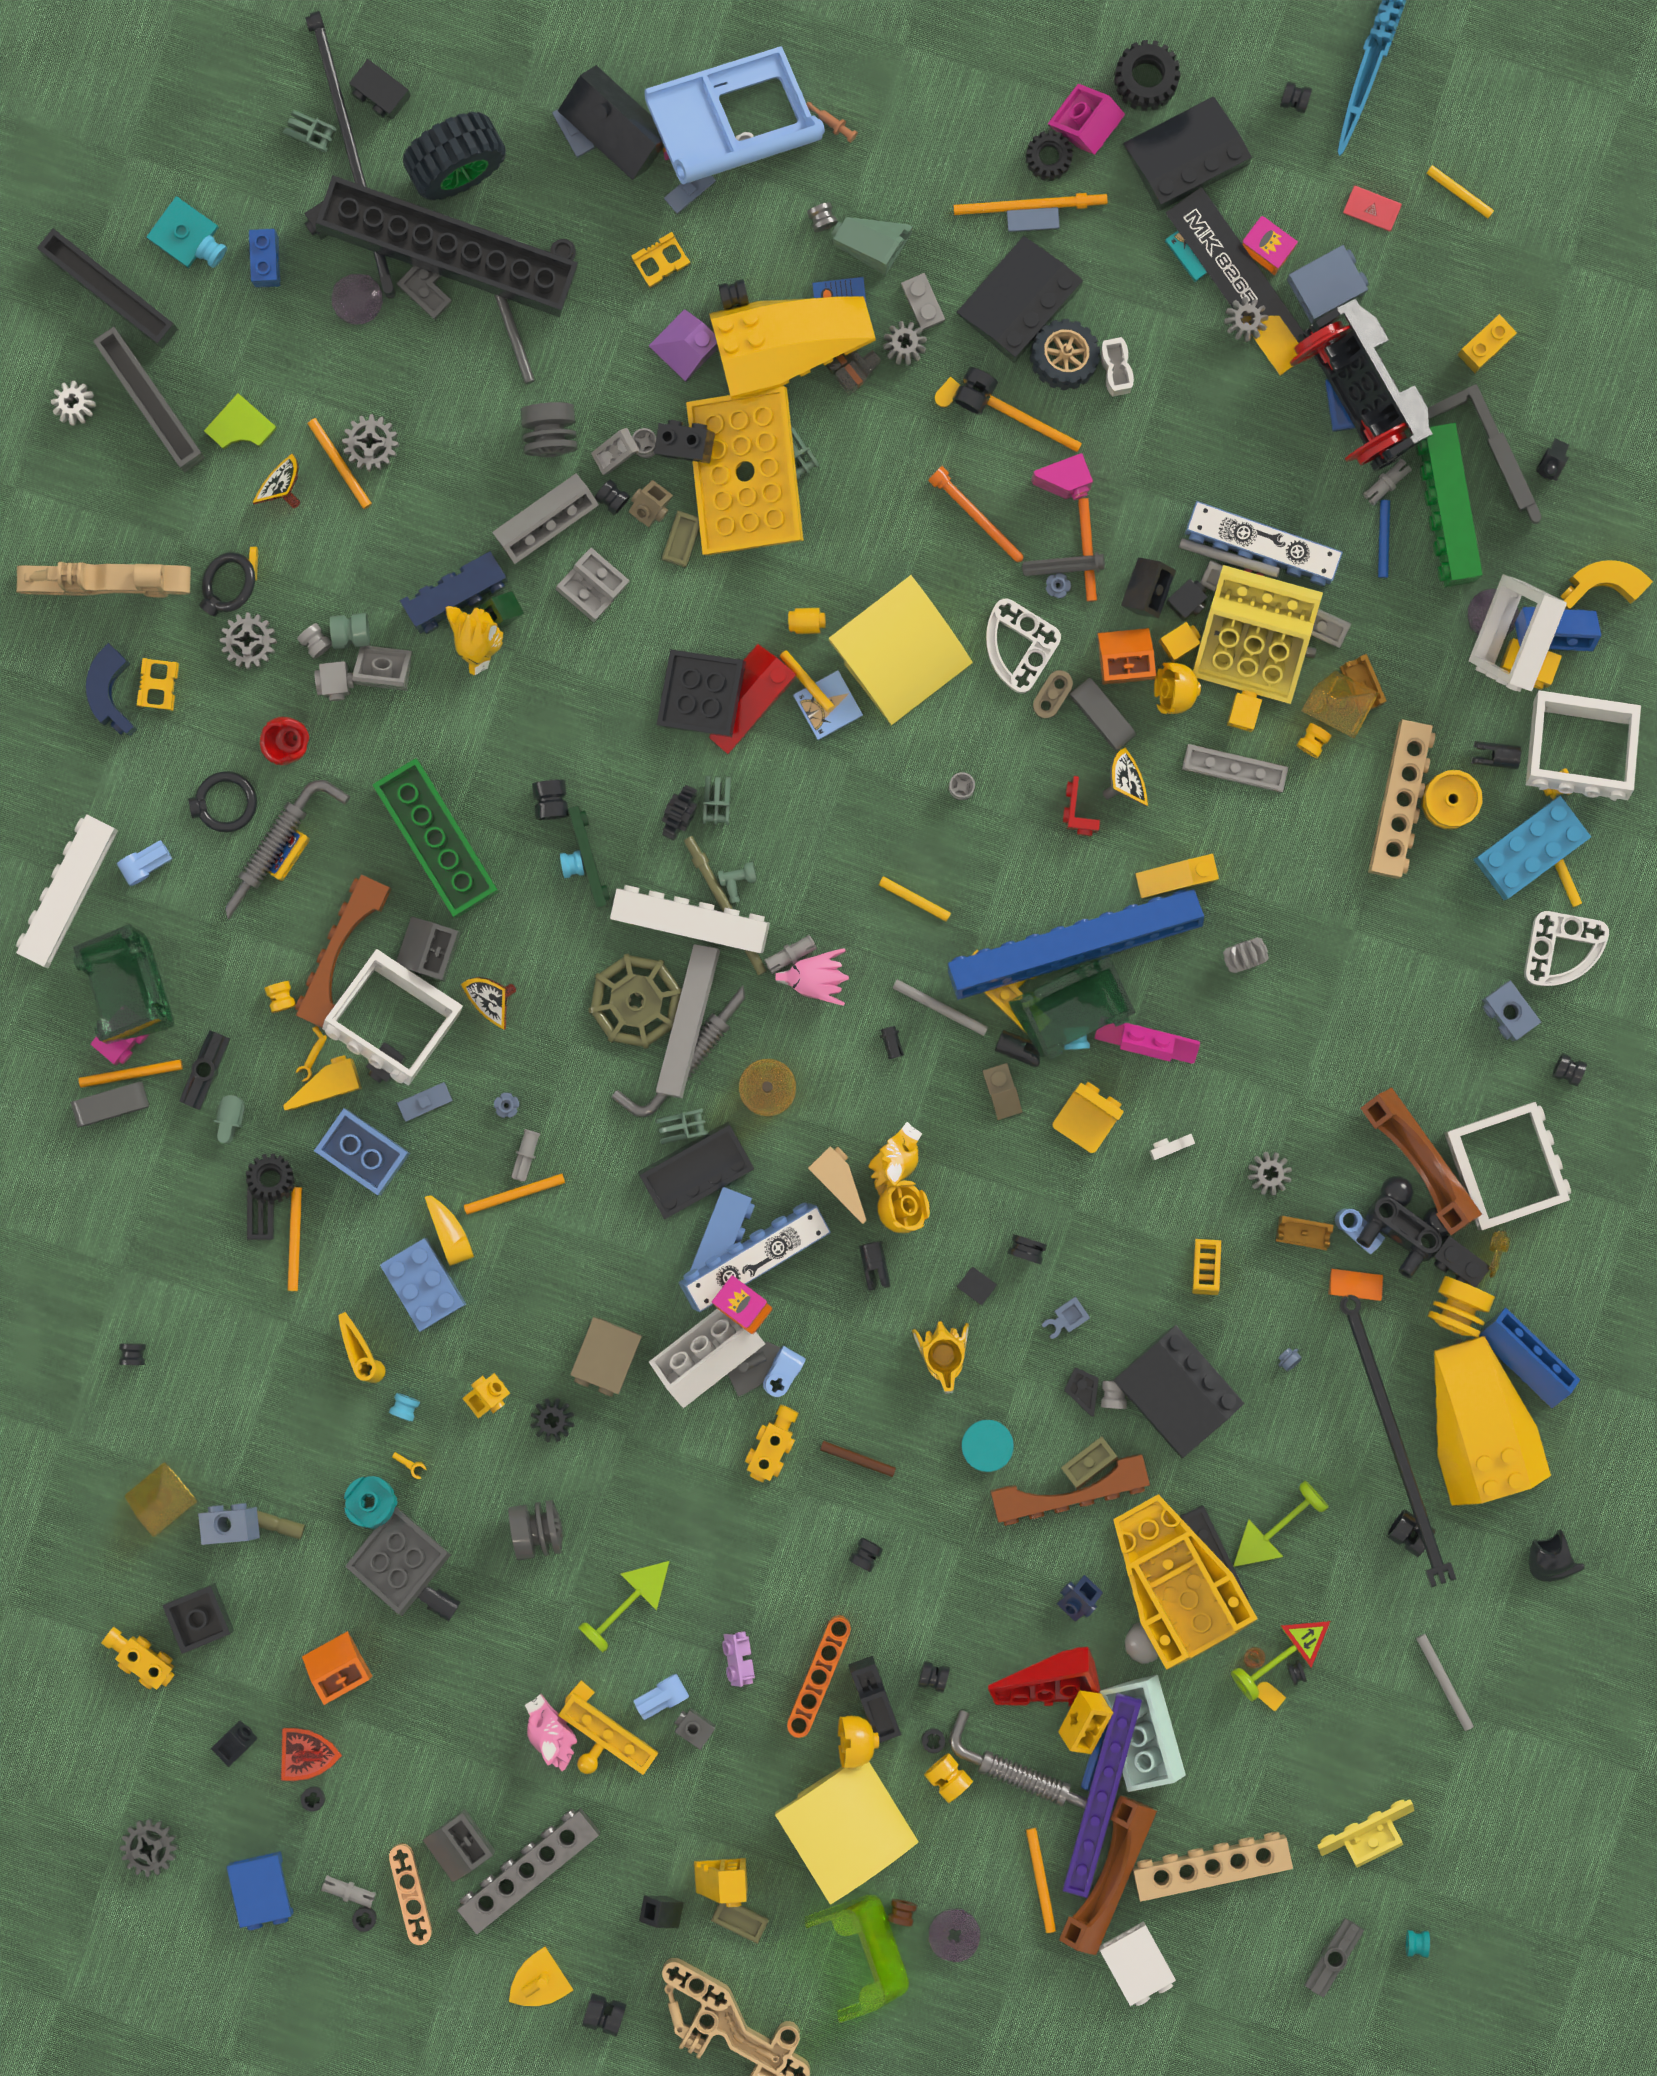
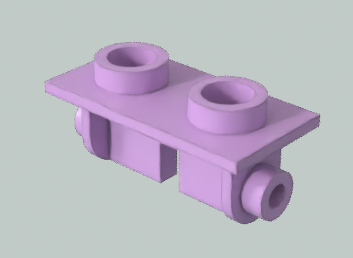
M745 1631L735 1634H724L722 1647L724 1654L727 1656L728 1667L726 1674L731 1682V1686L742 1687L743 1685L752 1684V1678H755L752 1659L743 1661L742 1657L751 1654L749 1636H746Z

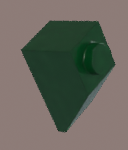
M513 591L492 597L478 607L490 614L499 629L511 624L524 614Z

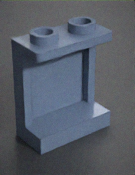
M1344 245L1292 272L1287 278L1291 289L1311 324L1337 307L1358 296L1365 295L1368 291L1367 286L1369 283L1363 272H1358L1354 265L1356 259L1351 250L1346 251Z

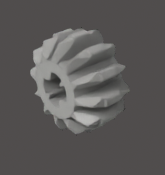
M1243 297L1242 305L1235 300L1232 303L1234 309L1227 308L1226 313L1231 317L1225 318L1224 323L1233 325L1227 332L1230 334L1236 330V340H1239L1242 334H1244L1245 342H1249L1251 334L1257 339L1260 337L1258 330H1266L1267 326L1261 322L1267 321L1268 315H1260L1265 310V306H1260L1257 309L1255 307L1258 302L1257 299H1254L1249 305L1248 298ZM1241 314H1243L1245 317L1250 315L1252 319L1249 321V323L1246 322L1243 324L1241 322V319L1243 318Z
M900 321L899 330L892 325L890 326L892 334L884 335V339L888 343L883 345V349L891 350L887 355L889 359L897 356V365H900L902 358L905 359L907 366L911 365L910 357L915 361H919L920 356L917 352L925 353L926 348L920 344H924L927 339L924 336L918 337L922 333V328H917L913 331V322L909 323L908 328H904L903 321ZM904 338L908 339L911 346L907 345L906 348H902L899 340L903 342Z
M1258 937L1226 948L1223 952L1226 966L1233 973L1263 964L1269 959L1266 944H1264L1262 938Z
M1264 1152V1162L1260 1157L1255 1156L1254 1160L1258 1167L1255 1165L1248 1166V1169L1256 1171V1174L1248 1175V1180L1257 1179V1182L1252 1185L1253 1189L1263 1185L1261 1194L1265 1195L1269 1187L1271 1195H1276L1275 1186L1284 1191L1286 1188L1281 1181L1291 1182V1178L1284 1176V1173H1289L1292 1169L1291 1167L1282 1168L1288 1161L1286 1158L1277 1162L1279 1153L1275 1152L1270 1161L1269 1153ZM1273 1167L1274 1170L1272 1172H1276V1177L1270 1178L1268 1181L1265 1179L1267 1175H1263V1172Z

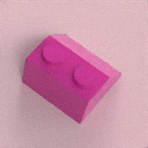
M1077 84L1048 125L1056 132L1061 133L1064 138L1066 137L1068 141L1079 149L1095 155L1112 131L1118 126L1125 113L1109 95Z
M1082 453L1035 470L1031 479L1033 485L1064 499L1072 497L1073 500L1087 496V492L1090 491L1093 484Z

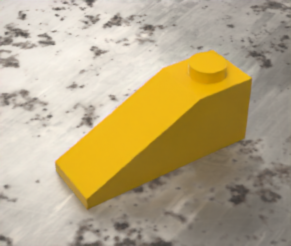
M1213 854L1135 873L1141 899L1215 882L1219 879Z
M345 1055L331 1059L330 1065L322 1068L283 1105L284 1110L290 1111L362 1089L353 1059H346Z

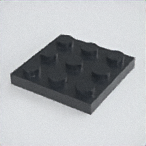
M670 649L656 725L665 728L732 737L746 661Z

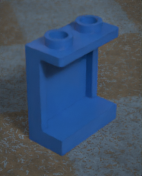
M281 1851L230 1862L227 1865L240 1928L247 1927L248 1930H254L263 1927L262 1923L273 1921V1925L285 1923L288 1921V1917H291L294 1913L293 1908L290 1907L281 1866L283 1862Z

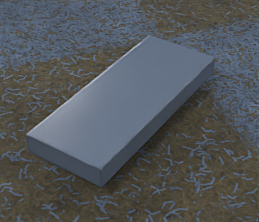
M558 109L552 112L577 158L595 148L591 141L558 112Z
M709 176L687 184L681 183L665 196L664 200L678 214L713 185L716 180L713 176Z
M1058 207L1007 211L1008 232L1060 228Z
M445 1082L397 1104L405 1122L453 1100Z

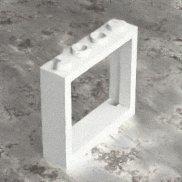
M1503 574L1469 662L1477 666L1475 670L1495 679L1498 683L1506 685L1509 689L1520 692L1521 688L1532 691L1567 602L1524 581ZM1521 596H1524L1538 604L1509 673L1495 665Z
M1538 691L1533 701L1526 785L1539 787V790L1555 789L1564 794L1575 792L1592 798L1602 796L1609 797L1613 801L1617 799L1628 800L1634 791L1641 705ZM1544 712L1629 724L1624 782L1539 769Z
M376 949L326 1017L322 1029L333 1040L339 1039L345 1043L347 1048L354 1054H361L366 1057L375 1068L384 1069L390 1073V1076L399 1083L404 1082L409 1086L459 1017L463 1006ZM374 970L446 1017L410 1069L337 1022Z
M1536 1102L1444 1132L1462 1186L1482 1213L1475 1220L1478 1230H1484L1570 1200L1568 1194H1571L1570 1185L1567 1179L1563 1180L1560 1170L1563 1169L1560 1157L1558 1154L1554 1155L1551 1145H1554V1140L1550 1130H1545L1543 1121L1546 1120L1542 1107L1537 1106ZM1529 1113L1558 1195L1489 1219L1460 1136Z

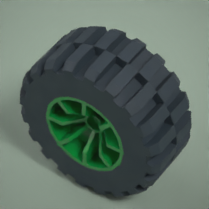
M480 112L462 113L456 117L445 119L440 124L437 123L432 126L433 128L424 131L419 138H415L411 142V146H408L405 150L403 165L420 196L427 200H442L449 196H456L462 191L465 192L472 186L481 183L483 179L491 176L492 172L500 167V163H503L506 148L488 116Z

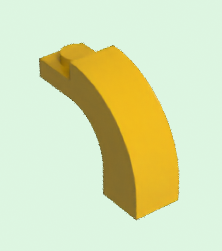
M1612 560L1600 561L1590 564L1574 574L1569 581L1575 588L1570 586L1560 597L1563 601L1567 602L1565 609L1569 610L1589 589L1606 586L1619 592L1631 604L1653 581L1641 570L1628 563Z

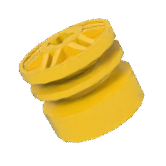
M1444 1276L1438 1292L1448 1299L1446 1303L1434 1301L1432 1305L1443 1311L1441 1314L1429 1311L1427 1317L1433 1319L1439 1326L1462 1336L1478 1338L1480 1331L1470 1327L1471 1323L1484 1325L1485 1322L1475 1316L1476 1311L1489 1313L1495 1297L1466 1283Z

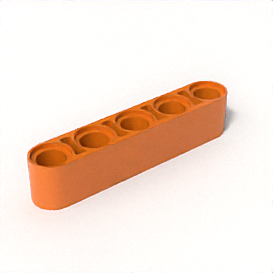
M837 1615L829 1620L787 1722L788 1731L794 1737H804L810 1731L851 1630L850 1622L844 1616ZM840 1621L846 1625V1631L843 1634L837 1635L833 1633L831 1627L835 1622ZM825 1646H833L836 1649L835 1657L831 1659L823 1657L822 1649ZM815 1670L824 1671L826 1673L825 1681L821 1683L813 1681L812 1673ZM804 1695H814L817 1700L815 1705L812 1707L803 1705L801 1700ZM796 1718L805 1720V1729L802 1731L793 1729L791 1725L793 1720Z

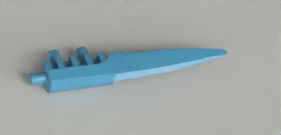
M1382 0L1379 6L1374 26L1363 47L1365 53L1348 104L1339 142V156L1343 154L1359 120L1383 56L1387 57L1406 0Z

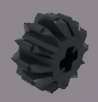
M549 1398L545 1399L546 1409L538 1403L536 1408L541 1414L531 1413L532 1418L539 1419V1422L532 1423L531 1427L536 1428L540 1426L541 1429L536 1433V1436L540 1437L545 1431L547 1433L545 1437L546 1442L550 1441L551 1434H554L556 1442L560 1441L559 1431L567 1437L570 1433L564 1426L574 1427L573 1422L566 1421V1418L574 1416V1412L565 1414L564 1411L569 1407V1404L565 1403L560 1409L558 1407L560 1404L559 1398L555 1399L554 1406H551ZM549 1413H552L554 1417H559V1421L556 1422L558 1426L553 1427L551 1423H546Z

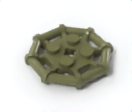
M627 953L601 973H596L594 976L596 980L591 1007L588 1008V1011L603 1029L609 1042L625 1043L647 1049L650 1044L672 1030L682 989L664 965L665 961L631 956ZM632 966L650 969L652 972L649 977L633 974ZM623 969H627L628 975L614 984L608 980ZM657 974H659L670 991H660L653 981ZM606 984L612 988L609 1004L601 1005ZM635 994L637 997L640 995L643 997L640 1008L629 1005L632 1001L631 995ZM671 997L668 1016L665 1017L660 1014L663 998ZM611 1009L619 1021L615 1029L603 1011ZM657 1018L664 1022L646 1035V1025ZM624 1025L637 1027L640 1030L641 1036L622 1033L620 1030Z

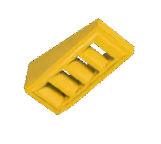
M1195 1239L1193 1294L1218 1295L1221 1240ZM1200 1249H1214L1215 1254L1200 1253ZM1200 1259L1215 1260V1264L1200 1263ZM1199 1270L1214 1271V1275L1199 1274ZM1199 1281H1210L1214 1283L1213 1285L1199 1284Z

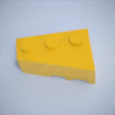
M746 1858L694 1861L696 1893L718 1903H726V1907L742 1906L741 1902L747 1901Z

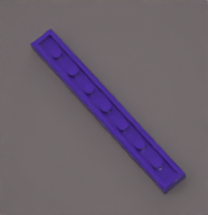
M1119 1693L1116 1694L1112 1708L1113 1715L1107 1726L1063 1886L1064 1892L1088 1898L1142 1703L1141 1699Z

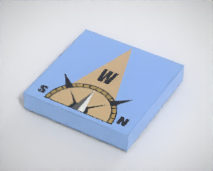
M838 670L816 682V685L835 705L831 712L827 713L806 688L793 695L817 740L826 737L863 716Z

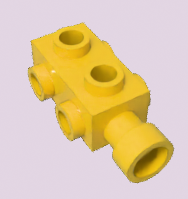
M780 1404L776 1412L778 1416L775 1423L769 1421L767 1426H761L756 1436V1439L760 1440L756 1450L750 1449L745 1459V1462L749 1464L747 1470L751 1472L749 1476L760 1482H764L765 1479L770 1481L772 1476L778 1477L784 1464L780 1462V1459L784 1452L789 1454L795 1441L791 1438L793 1432L788 1429L792 1422L795 1423L799 1413ZM772 1436L780 1438L778 1445L771 1444L770 1438ZM762 1459L769 1462V1466L765 1469L759 1466V1462Z
M113 1627L101 1644L108 1649L113 1648L119 1653L115 1658L119 1662L117 1666L128 1674H131V1672L140 1677L138 1681L150 1690L152 1687L157 1690L161 1684L166 1687L175 1675L171 1672L175 1667L171 1664L173 1659L162 1651L157 1654L150 1649L152 1644L144 1637L139 1635L138 1638L132 1636L127 1640L121 1635V1631ZM130 1652L137 1653L138 1658L136 1661L129 1659ZM156 1667L159 1674L152 1676L149 1672L150 1668Z

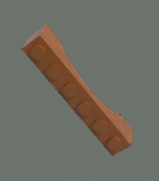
M361 875L359 879H354L349 890L352 893L348 903L344 901L338 913L341 919L337 926H332L327 939L331 941L327 949L323 948L317 958V963H319L316 973L311 972L308 977L306 986L309 988L306 995H301L296 1003L295 1009L298 1010L296 1016L323 1028L326 1017L335 1006L332 999V980L340 951L353 930L367 916L376 910L382 912L392 890L390 887L364 875Z
M1393 1088L1378 1094L1360 1108L1375 1129L1378 1128L1387 1135L1416 1168L1434 1200L1438 1211L1437 1217L1450 1235L1465 1228L1482 1215Z
M1140 1453L1117 1459V1465L1104 1477L1089 1486L1068 1493L1055 1495L1031 1494L1017 1490L1016 1485L990 1490L998 1523L1004 1522V1526L1018 1523L1020 1517L1028 1515L1029 1519L1045 1516L1044 1511L1054 1509V1513L1070 1510L1069 1505L1079 1503L1080 1507L1092 1505L1095 1503L1094 1499L1104 1497L1105 1501L1120 1497V1492L1128 1490L1130 1494L1144 1492V1487L1149 1486L1150 1483L1143 1455Z
M1120 1795L1110 1818L1113 1821L1112 1840L1102 1873L1082 1907L1073 1917H1068L1059 1941L1077 1951L1097 1955L1157 1811L1140 1801Z

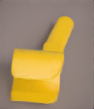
M396 1452L392 1456V1458L409 1468L414 1478L421 1479V1476L414 1473V1468L421 1466L426 1470L422 1462L414 1463Z

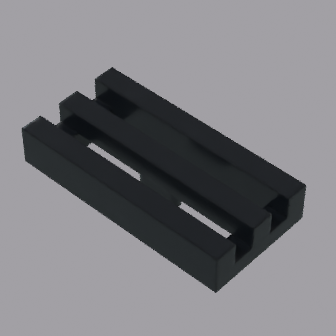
M247 1188V1240H274V1204H270L268 1201V1234H264V1203H261L260 1199H258V1234L254 1235V1196L250 1193L249 1188Z

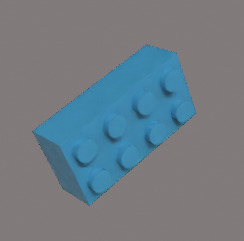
M1559 796L1473 860L1502 899L1507 900L1590 839L1591 836L1564 799Z

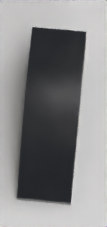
M873 1656L848 1664L873 1733H878L879 1743L900 1736L899 1726Z

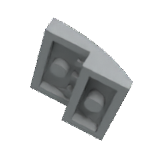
M590 548L556 586L555 590L591 621L595 622L618 597L630 580L594 549Z

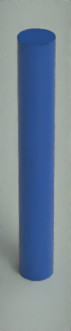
M1380 500L1378 578H1388L1390 500Z

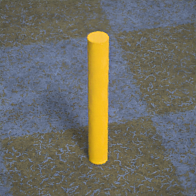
M1433 165L1426 173L1486 218H1489L1494 212L1492 208Z
M787 650L782 652L779 656L780 659L796 674L799 681L827 713L831 712L835 705Z
M1561 859L1554 866L1572 906L1575 907L1582 904V901L1564 860Z
M884 876L879 883V886L945 922L951 914L949 911Z

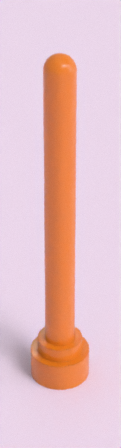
M941 466L928 481L935 488L938 487L940 490L943 488L1015 562H1021L1023 554L950 482L949 472Z

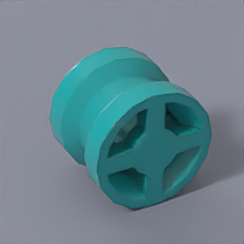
M1407 1930L1406 1956L1413 1957L1415 1954H1419L1422 1957L1428 1958L1430 1952L1429 1931L1415 1933L1413 1930Z

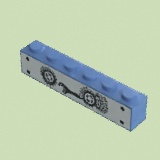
M1196 501L1185 534L1189 535L1191 541L1200 544L1206 541L1214 544L1213 548L1226 552L1229 549L1238 552L1239 556L1249 559L1255 558L1261 560L1262 563L1287 569V574L1298 578L1301 575L1311 578L1310 582L1320 586H1325L1326 583L1331 584L1343 553L1342 551Z
M802 1203L793 1209L794 1212L787 1217L781 1216L771 1222L772 1226L753 1232L749 1236L750 1239L744 1243L738 1242L727 1249L728 1252L721 1257L714 1256L705 1262L706 1266L687 1272L683 1276L684 1279L678 1283L692 1309L701 1312L713 1305L712 1300L732 1275L746 1285L830 1234L831 1231L818 1207L811 1203Z

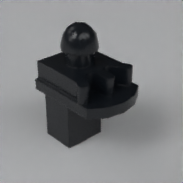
M1555 438L1550 449L1547 448L1536 472L1546 479L1557 481L1569 458L1565 456L1569 444Z

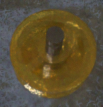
M761 1059L753 1062L744 1070L739 1082V1092L743 1103L749 1110L761 1116H775L784 1112L792 1104L796 1094V1082L791 1070L782 1062L774 1059Z

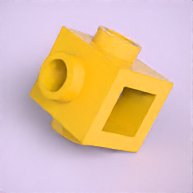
M494 1373L487 1379L481 1376L471 1384L473 1390L462 1399L479 1419L489 1410L495 1413L504 1406L503 1399L510 1392Z

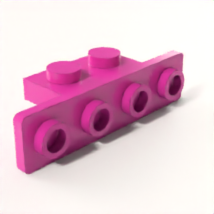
M1100 1017L1095 1033L1096 1040L1120 1045L1122 1050L1169 1062L1172 1058L1193 1064L1200 1047V1042L1197 1040L1106 1017Z

